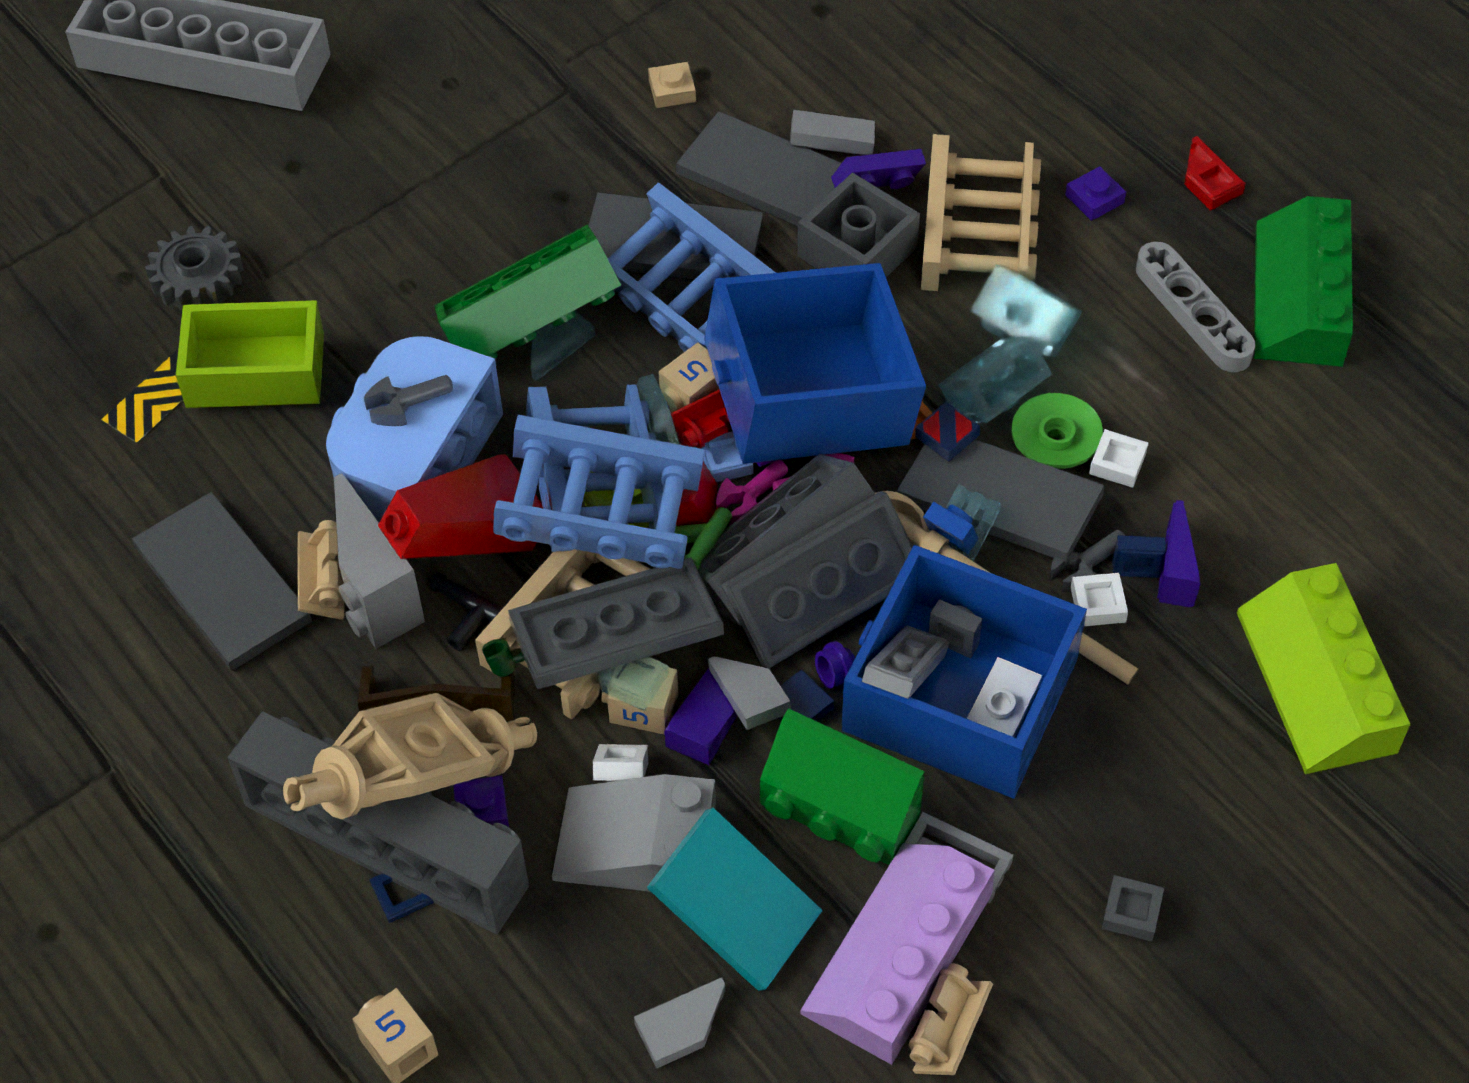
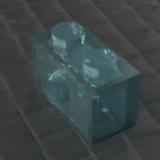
M997 264L970 310L983 318L980 326L999 337H1003L1005 332L1018 339L1015 347L1036 359H1039L1041 354L1057 357L1082 313V310L1016 271Z
M1033 336L1005 337L998 340L938 385L947 402L974 422H989L1001 412L1015 406L1019 402L1018 399L1052 375Z

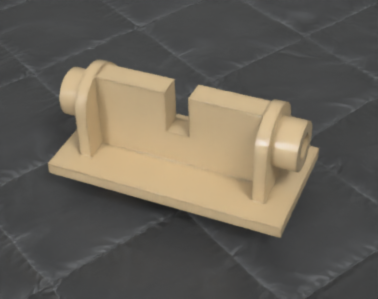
M324 520L319 523V527L315 529L313 534L303 531L298 532V611L343 620L344 600L338 586L344 584L338 559L337 525L335 521Z
M955 963L949 964L947 969L940 971L938 982L929 1000L938 1010V1013L936 1014L933 1010L924 1011L917 1030L908 1044L912 1050L909 1057L916 1062L913 1069L915 1074L955 1075L993 986L991 981H969L967 979L968 970Z

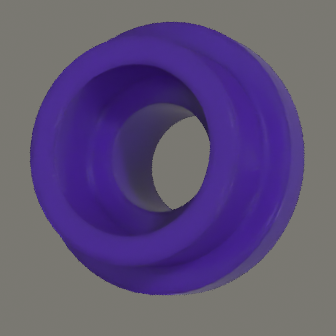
M839 642L827 643L823 650L815 655V666L822 683L827 688L837 687L844 689V679L855 657L849 648H844Z

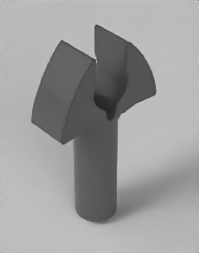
M443 375L401 389L393 387L389 376L378 381L365 394L366 410L371 409L369 413L371 422L374 424L404 426L407 425L405 411L409 406L451 393L453 391V383L448 375ZM388 403V405L377 407L381 404Z
M1115 530L1082 553L1072 551L1067 563L1062 559L1054 557L1051 564L1050 580L1058 576L1063 570L1078 569L1077 573L1063 580L1062 592H1071L1072 577L1097 575L1092 571V568L1114 554L1117 536H1125V534L1120 530Z

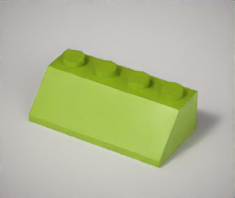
M1337 563L1291 572L1238 608V618L1305 774L1398 754L1410 722Z

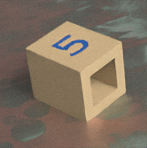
M699 342L659 371V398L663 406L670 413L719 390L708 350Z
M632 661L617 666L615 675L608 674L606 676L602 690V702L608 704L609 722L665 735L664 731L670 723L678 697L677 669L640 661Z
M397 988L385 996L378 995L370 999L360 1009L359 1014L352 1018L360 1041L392 1083L402 1082L438 1056L433 1034Z

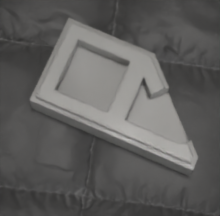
M715 656L708 659L711 674L746 730L784 716L788 708L791 709L789 698L770 669Z
M722 977L634 1016L635 1026L656 1069L705 1046L720 1000L723 999L725 993V983Z

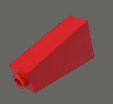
M497 455L397 490L378 524V527L400 559L532 551L537 542L528 540L522 542L512 541L505 536L497 535L493 532L496 501L501 500L513 503L520 477L519 471L507 455ZM535 495L532 506L543 508L541 501Z

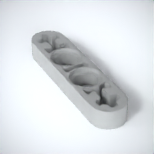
M1150 242L1142 246L1138 252L1136 273L1142 282L1219 368L1228 372H1240L1248 368L1253 358L1255 340L1246 328L1170 245L1163 242ZM1176 286H1184L1190 289L1193 294L1189 297H1179L1174 295L1170 289ZM1201 315H1210L1216 318L1219 323L1215 326H1204L1196 318Z

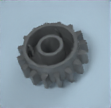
M189 226L187 235L183 236L173 231L171 232L172 241L168 243L159 240L156 242L159 252H149L148 254L150 265L145 266L153 294L155 296L161 295L164 305L173 304L179 308V311H182L183 305L220 304L227 297L234 295L233 289L235 285L242 283L240 272L244 271V266L235 240L228 242L226 232L224 231L213 236L209 226H206L202 233H196L193 226Z

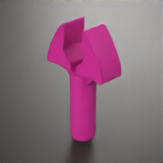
M782 460L774 461L744 486H736L728 478L722 482L716 498V509L719 507L727 508L731 504L743 502L741 506L731 512L732 520L729 526L757 504L756 499L770 489L774 481L782 479L788 473L787 465Z

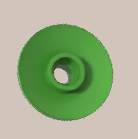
M1046 393L1027 400L1018 408L1012 421V438L1018 450L1026 458L1057 469L1075 467L1091 459L1095 455L1103 435L1102 422L1097 412L1085 401L1063 393Z

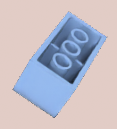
M409 337L396 341L386 347L377 356L367 373H362L358 377L352 396L346 405L338 408L334 414L326 439V449L333 477L342 473L378 522L383 517L397 490L474 463L503 415L495 358L432 337ZM443 375H448L453 383V391L451 393L407 408L405 411L407 425L383 426L371 422L369 413L371 409L366 410L364 396L381 379L389 376L393 387L403 389ZM388 403L381 404L377 407L388 405Z

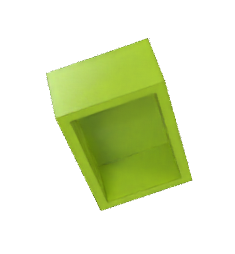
M317 300L183 305L176 378L185 407L320 404L324 331Z

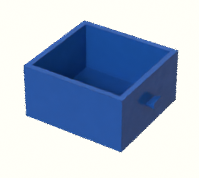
M881 263L715 279L704 341L743 464L910 444L926 384Z
M913 545L875 621H868L860 637L859 645H861V648L844 679L842 731L1014 799L1077 662L1087 609ZM939 599L951 605L964 606L972 611L974 615L983 618L979 646L973 656L968 658L948 648L945 658L909 699L862 682L866 666L904 626L908 625L929 633L930 613ZM997 657L1043 675L1042 683L1016 737L967 719Z

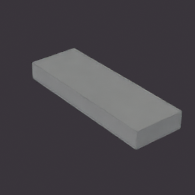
M904 626L869 662L865 668L862 682L909 699L945 658L950 642L947 639L914 627Z

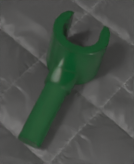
M504 639L491 640L482 648L491 671L500 677L511 674L516 668V663L524 662L525 660L521 648L511 650L508 642Z

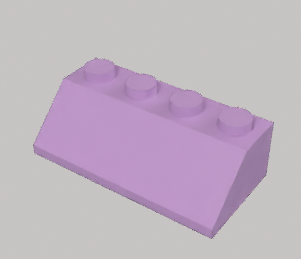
M903 843L801 1008L800 1014L892 1065L929 1003L938 982L940 971L947 969L949 964L953 962L990 899L995 870L950 846Z

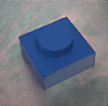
M933 501L923 516L929 531L934 530L947 538L951 545L966 554L970 553L978 541L974 526L971 524L973 522L972 517L954 505L950 504L946 509Z

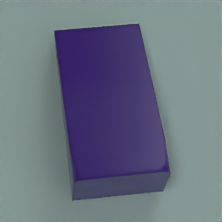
M1176 500V503H1173L1165 538L1166 552L1160 574L1157 599L1161 603L1193 607L1200 588V576L1184 501Z
M709 668L674 714L664 731L665 747L707 765H710L737 717L735 710Z

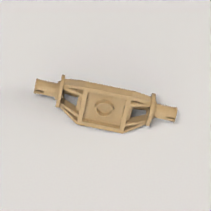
M439 693L359 711L331 747L320 751L315 758L311 774L300 777L294 776L285 781L283 786L284 799L287 804L292 803L290 808L293 811H300L306 807L321 804L323 809L332 817L345 819L357 815L361 808L373 807L386 801L416 796L483 776H497L505 773L511 766L514 750L529 748L536 743V726L534 723L525 725L529 723L530 719L524 716L506 722L504 717L494 709L481 708L471 712Z

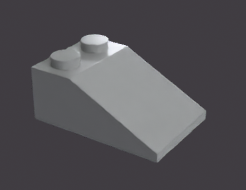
M341 473L334 477L338 559L344 582L338 588L344 602L350 609L345 612L351 628L358 637L366 635L375 649H378L424 623L425 619L414 569L406 559H400L378 527L379 522Z
M662 774L570 787L567 794L552 880L651 892L646 887L704 811L710 808L716 810L715 779Z

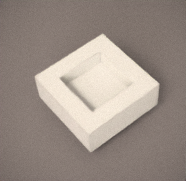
M1105 429L1091 462L1089 474L1133 488L1147 453L1148 442Z
M1119 573L1072 577L1071 592L1074 604L1087 609L1084 626L1126 623L1128 609Z
M599 744L593 759V780L612 782L644 777L648 766V745Z

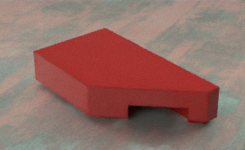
M1198 136L1192 138L1184 185L1210 211L1244 194L1246 183Z

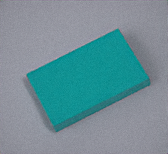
M714 808L704 811L646 887L758 991L767 989L822 912V909Z

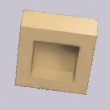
M688 62L648 68L649 83L656 108L696 102V90Z

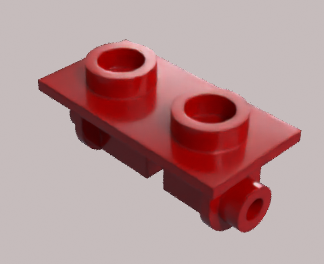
M720 389L671 413L680 445L696 446L701 449L705 447V443L727 433L731 429Z

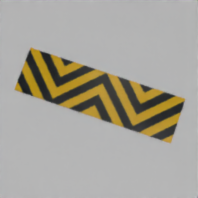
M178 350L101 420L136 443L183 400L176 378Z

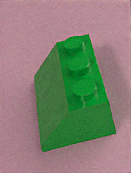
M788 708L783 716L760 778V804L765 806L767 811L777 818L784 820L791 818L808 826L816 836L824 840H837L854 848L859 856L868 861H881L890 865L920 817L925 771Z

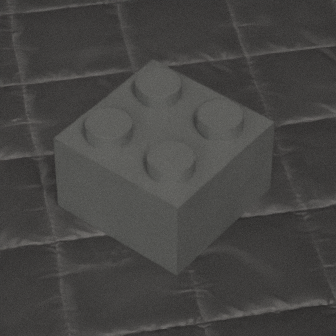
M851 173L798 222L797 257L816 269L881 263L887 278L918 248L920 213L856 174Z

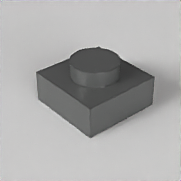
M939 599L930 613L929 633L947 639L950 642L949 649L971 658L979 646L983 618L974 615L972 611L964 606L951 605Z
M1114 875L1101 929L1152 942L1164 887Z

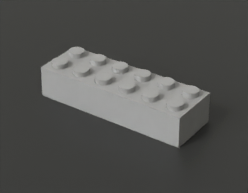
M84 0L65 32L76 67L298 111H302L331 55L324 19L223 0Z

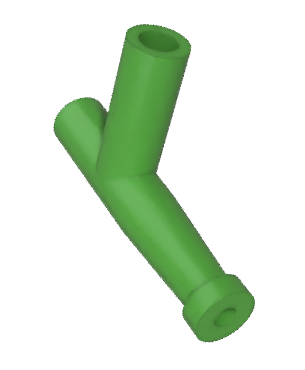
M724 507L717 508L706 524L677 525L675 527L674 533L687 536V543H694L689 554L685 555L684 559L692 557L697 570L700 568L702 560L711 551L732 520V514L728 509Z

